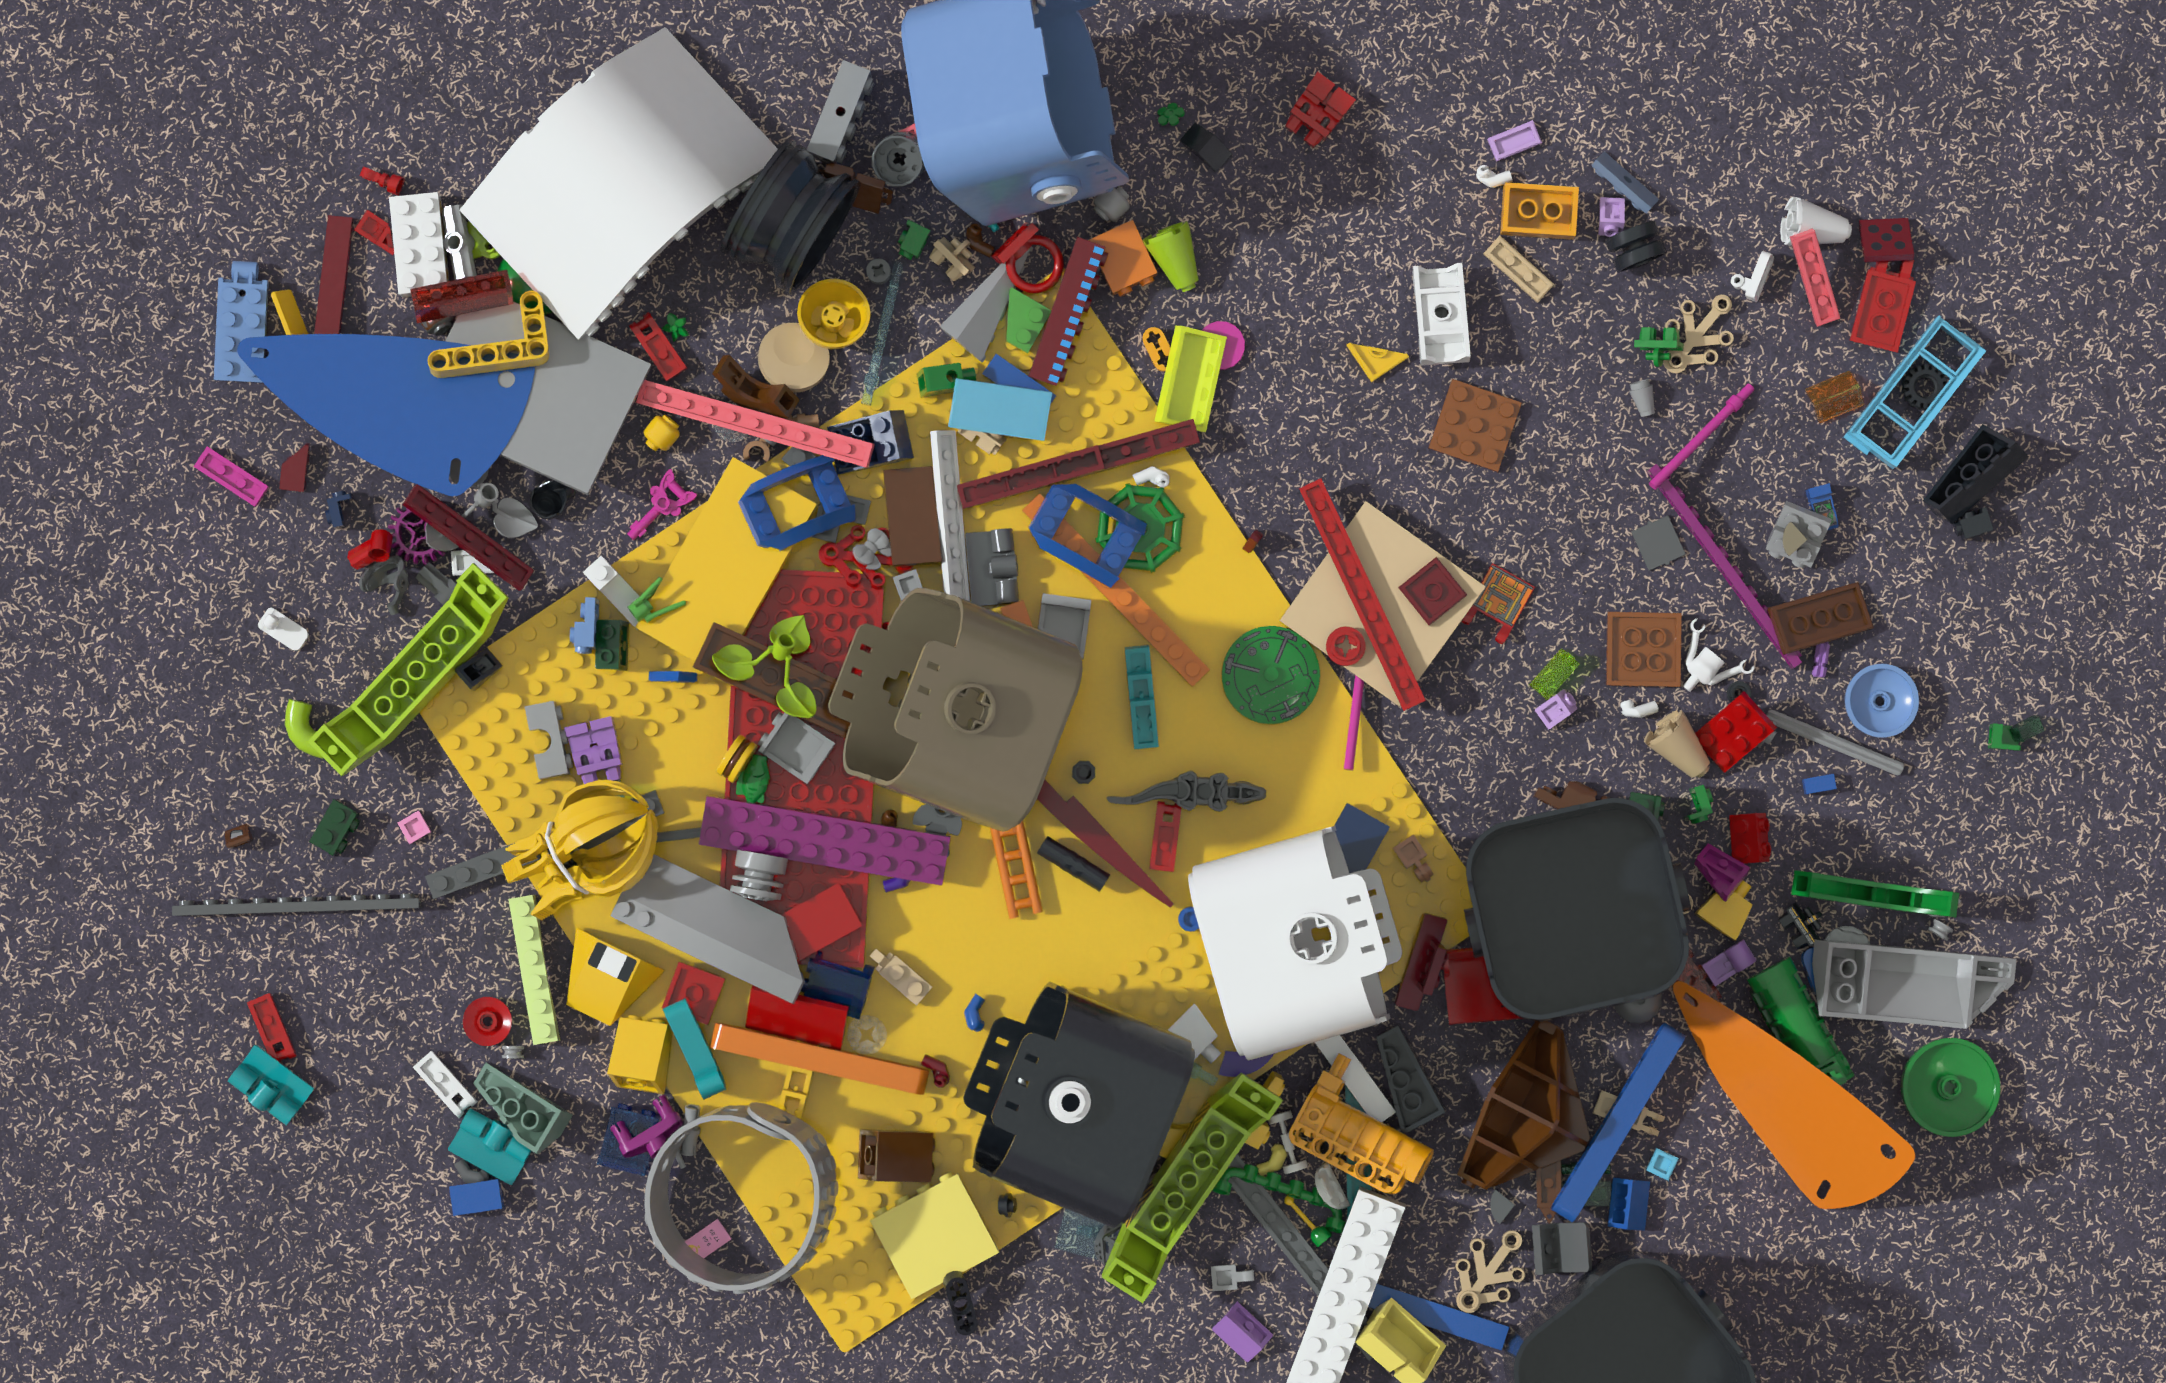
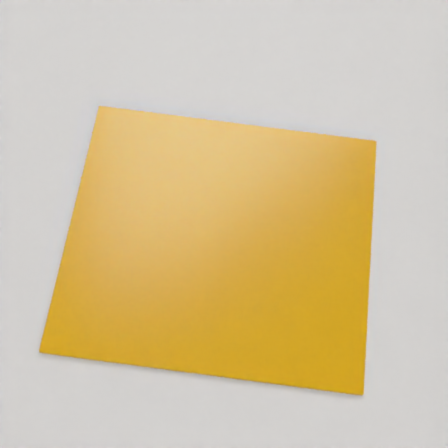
M1063 268L1060 280L1048 291L1038 294L1022 293L1052 310L1066 269ZM1049 274L1036 284L1044 282L1051 276V274ZM1007 307L1002 321L999 320L994 332V340L989 343L983 363L966 351L954 339H951L820 426V429L828 431L827 427L889 410H904L914 456L912 459L838 475L846 495L870 500L871 505L866 525L854 522L840 525L836 544L849 535L851 528L855 525L864 527L865 537L860 542L855 541L845 551H853V547L856 545L864 544L867 541V533L870 529L883 527L889 531L883 470L933 467L931 431L956 430L960 484L1169 425L1155 422L1157 405L1090 307L1088 313L1083 312L1080 321L1084 322L1080 336L1075 335L1072 345H1075L1076 348L1071 360L1067 358L1064 368L1068 369L1064 382H1059L1055 386L1032 378L1056 395V398L1050 405L1044 441L1003 435L1007 440L1000 446L996 455L992 453L989 455L976 445L980 439L979 436L976 435L971 442L959 434L958 429L948 427L953 392L921 398L917 373L924 367L960 363L962 369L974 367L976 381L994 383L982 373L995 354H997L1029 376L1048 319L1029 352L1025 353L1006 342ZM946 375L947 379H948L950 382H953L952 377L949 376V375ZM791 446L755 470L769 476L790 467L782 458L790 450ZM1185 447L1059 484H1077L1108 501L1122 490L1125 484L1130 483V485L1137 486L1133 474L1154 466L1169 475L1170 482L1168 486L1164 487V492L1180 512L1185 515L1180 543L1182 549L1155 569L1156 572L1151 573L1146 570L1123 568L1119 576L1210 669L1193 687L1080 570L1039 548L1037 541L1028 528L1032 521L1022 510L1039 493L1045 498L1051 486L966 509L962 507L964 535L966 533L1012 528L1014 551L1018 561L1017 584L1019 601L1024 600L1034 628L1038 629L1043 593L1091 600L1079 690L1045 780L1066 802L1074 796L1174 905L1169 908L1117 871L1078 839L1036 800L1023 821L1043 912L1033 914L1032 907L1018 910L1019 917L1009 919L990 828L961 818L962 828L959 835L946 833L947 836H951L949 843L950 855L946 860L942 886L911 880L905 888L885 892L883 881L894 877L869 873L864 968L798 965L805 981L799 995L849 1006L841 1050L929 1070L924 1095L813 1071L801 1120L809 1124L825 1138L829 1151L835 1159L836 1181L838 1182V1194L834 1204L836 1206V1213L827 1228L830 1231L824 1243L820 1242L815 1249L818 1253L809 1263L806 1262L799 1271L791 1276L842 1352L849 1351L944 1287L943 1283L911 1299L870 1222L874 1218L873 1212L885 1206L887 1210L895 1207L894 1201L905 1195H908L909 1199L918 1194L916 1191L918 1188L928 1183L931 1187L940 1183L938 1178L950 1171L953 1175L958 1173L998 1250H1000L1063 1208L992 1179L972 1167L977 1140L986 1115L967 1107L963 1100L964 1092L994 1021L1000 1017H1007L1025 1024L1034 1002L1049 981L1060 986L1063 985L1069 990L1166 1030L1193 1004L1199 1008L1218 1035L1212 1044L1221 1054L1212 1063L1202 1054L1194 1060L1187 1088L1172 1123L1192 1122L1207 1099L1235 1078L1218 1075L1225 1051L1236 1052L1237 1050L1225 1020L1200 929L1191 932L1181 928L1178 922L1180 912L1184 908L1193 907L1188 882V875L1192 873L1193 866L1332 827L1335 825L1346 803L1390 827L1367 869H1375L1381 875L1402 948L1400 960L1387 965L1382 971L1378 972L1383 993L1402 981L1425 913L1447 919L1448 922L1441 940V944L1447 950L1469 937L1464 909L1472 908L1473 906L1467 883L1466 867L1362 712H1360L1353 771L1344 770L1352 697L1317 647L1308 642L1315 652L1319 663L1320 682L1318 691L1309 707L1296 718L1280 724L1254 722L1241 715L1226 697L1222 685V666L1232 644L1246 632L1258 627L1279 626L1292 630L1279 621L1290 607V604L1254 550L1251 553H1247L1242 549L1247 540ZM813 453L816 457L821 456L820 454ZM806 474L782 483V485L818 504L810 520L816 518L820 499L809 475ZM1150 481L1138 485L1144 487L1160 488L1158 485ZM1134 495L1135 502L1151 504L1154 498ZM1129 497L1117 505V507L1123 510L1130 505ZM1075 498L1064 519L1101 555L1103 548L1095 540L1098 535L1100 511ZM1158 500L1155 507L1164 518L1171 516ZM707 502L611 565L639 596L659 577L664 578ZM1109 517L1108 534L1113 533L1116 528V520ZM1173 521L1165 523L1164 538L1171 541ZM854 531L853 534L855 536H861L862 532ZM812 537L796 543L782 567L783 570L839 572L835 566H826L819 559L821 546L829 542ZM1160 543L1151 550L1152 559L1168 546ZM828 551L827 555L834 556L835 552ZM1132 552L1129 559L1147 561L1145 553ZM844 561L850 570H856L863 574L853 562ZM941 563L914 565L912 570H917L923 589L928 588L944 592ZM881 565L880 568L874 570L876 573L885 575L882 625L884 622H890L894 612L901 603L893 577L901 573L897 572L895 567ZM587 580L486 647L503 666L475 691L471 690L456 673L419 712L506 845L532 836L541 828L544 822H554L563 796L574 787L584 784L582 777L577 774L569 741L564 746L566 754L570 753L573 768H569L570 774L542 780L538 778L534 755L544 753L549 749L551 737L545 730L529 731L525 706L549 701H555L557 706L561 705L563 720H560L561 730L565 727L585 722L588 723L589 729H591L589 721L612 716L623 764L620 766L621 779L616 781L633 788L640 795L654 790L657 791L665 812L662 815L656 816L659 825L657 833L702 827L707 795L725 798L726 778L723 775L717 774L716 770L727 753L731 685L693 668L695 661L644 632L637 630L630 622L627 671L596 669V650L592 649V654H578L575 652L574 643L570 642V627H574L575 622H585V619L580 616L581 603H585V597H593L599 600V620L629 621L590 580ZM969 582V594H970V602H971L970 582ZM1013 603L985 605L982 607L1002 614L1000 608ZM1149 645L1159 747L1134 749L1124 647ZM900 670L897 679L886 678L883 690L891 693L888 702L890 705L898 707L900 700L904 698L909 685L907 681L910 673ZM649 671L697 673V681L693 683L653 682L649 680ZM1079 761H1089L1095 767V778L1089 784H1079L1072 777L1073 766ZM605 770L596 772L598 780H607ZM1188 771L1195 772L1198 777L1209 778L1211 775L1224 773L1229 778L1227 780L1228 783L1246 781L1266 790V798L1244 805L1227 801V808L1220 812L1204 805H1197L1192 811L1182 808L1174 872L1151 870L1149 867L1157 802L1163 801L1167 805H1174L1175 802L1169 799H1157L1142 804L1125 805L1113 804L1107 800L1108 796L1126 797L1135 795L1157 783L1172 780ZM874 784L872 823L881 824L882 814L891 809L896 811L898 815L897 827L926 832V826L913 824L914 814L919 807L926 804ZM618 795L627 799H633L632 796ZM1163 814V821L1172 822L1173 815ZM1413 834L1427 854L1426 857L1420 860V863L1424 864L1426 862L1434 874L1428 882L1423 881L1421 883L1413 872L1417 868L1415 864L1406 869L1393 850V847ZM1016 835L1002 838L1005 852L1019 849ZM1047 836L1110 874L1100 892L1037 854ZM700 838L656 843L655 855L720 886L722 848L699 845ZM1022 859L1007 862L1010 876L1024 873ZM536 862L525 865L523 868L525 869ZM546 872L528 877L540 896L537 885L547 876ZM598 874L592 877L593 879H601L604 876ZM1027 883L1012 886L1015 900L1030 897ZM1375 889L1368 891L1369 896L1377 895ZM590 892L589 894L583 893V900L568 902L553 914L573 946L577 927L665 970L620 1017L637 1016L642 1018V1021L651 1022L652 1019L665 1021L671 1029L662 1005L678 962H682L725 978L709 1025L698 1022L709 1047L715 1023L745 1028L752 984L611 917L610 915L621 893L611 897H600ZM1375 914L1376 920L1383 919V914ZM1328 926L1311 929L1315 942L1331 940V932ZM1389 936L1382 938L1383 944L1390 942ZM875 949H878L885 956L889 952L894 956L896 955L932 986V989L917 1006L876 970L879 964L870 957ZM975 993L985 999L979 1010L980 1019L984 1021V1028L979 1032L968 1028L964 1011ZM672 1031L666 1087L684 1114L685 1105L689 1104L701 1107L700 1116L717 1108L729 1105H749L753 1102L764 1103L778 1108L789 1065L710 1047L724 1077L726 1090L703 1100L695 1083L694 1075ZM997 1037L996 1043L1007 1047L1009 1041ZM1306 1045L1275 1053L1262 1068L1246 1076L1255 1080ZM925 1054L947 1065L950 1080L945 1087H937L934 1084L932 1070L921 1065ZM988 1060L986 1063L987 1066L997 1069L999 1066L998 1063ZM978 1083V1089L988 1092L989 1086ZM709 1121L699 1124L698 1127L701 1128L699 1137L786 1266L801 1248L808 1233L813 1213L814 1185L810 1167L805 1156L794 1143L771 1138V1136L743 1123ZM860 1129L933 1133V1138L935 1139V1150L932 1153L934 1175L931 1178V1182H884L858 1179ZM1006 1193H1012L1013 1198H1016L1017 1201L1016 1212L1012 1213L1010 1218L1000 1215L998 1212L999 1196Z

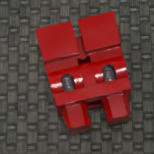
M1319 72L1315 74L1290 111V117L1285 125V128L1295 135L1302 125L1308 128L1310 131L1303 141L1312 148L1317 146L1322 139L1326 140L1356 101L1355 98L1340 87L1332 93L1335 84Z

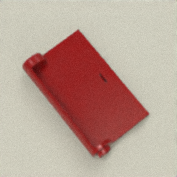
M1472 948L1448 949L1446 951L1447 961L1444 966H1441L1440 970H1443L1449 1025L1523 1019L1510 1012L1506 1007H1501L1504 1005L1492 989L1484 957L1475 958Z

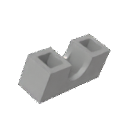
M555 701L525 706L529 731L545 730L551 737L549 749L544 753L534 755L538 778L542 780L570 774L569 768H573L571 754H566L564 744H568V737L566 736L565 729L561 730L560 720H563L561 705L557 706Z

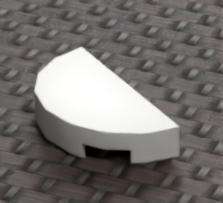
M1329 1163L1322 1164L1315 1173V1185L1319 1195L1330 1207L1335 1209L1347 1208L1350 1204Z

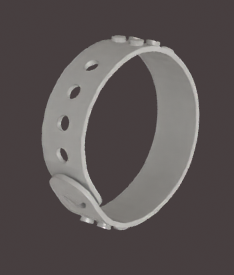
M753 1102L749 1105H729L706 1113L674 1132L660 1148L653 1161L645 1189V1222L653 1238V1243L673 1268L686 1275L690 1281L708 1286L710 1290L717 1292L726 1290L733 1291L734 1294H743L753 1288H757L758 1291L770 1288L772 1284L779 1281L782 1282L799 1271L806 1262L809 1263L818 1253L815 1249L820 1242L824 1243L830 1231L827 1228L836 1213V1206L834 1204L838 1194V1182L836 1181L835 1159L829 1151L825 1138L801 1119L777 1107ZM709 1121L743 1123L774 1138L791 1140L805 1156L810 1167L814 1185L813 1213L808 1233L801 1248L786 1266L760 1274L736 1273L712 1264L696 1254L685 1243L671 1215L668 1200V1184L671 1167L678 1149L686 1137L699 1124Z

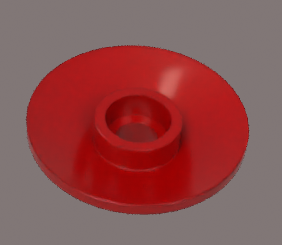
M482 997L474 1000L468 1005L463 1015V1028L466 1035L474 1043L482 1046H493L502 1042L508 1036L512 1027L510 1010L501 1000L493 997ZM489 1016L492 1018L493 1023L491 1026L484 1024L485 1017Z

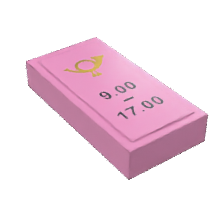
M716 1219L686 1240L685 1243L696 1254L705 1258L732 1238L719 1219Z

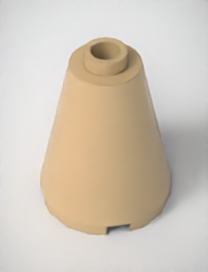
M1676 710L1666 715L1656 723L1659 726L1653 733L1650 730L1645 736L1644 742L1648 747L1691 778L1696 776L1700 778L1708 772L1710 761L1682 710L1680 712Z

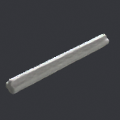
M1769 710L1766 715L1771 721L1777 723V727L1895 775H1900L1903 771L1904 764L1792 717L1774 710Z

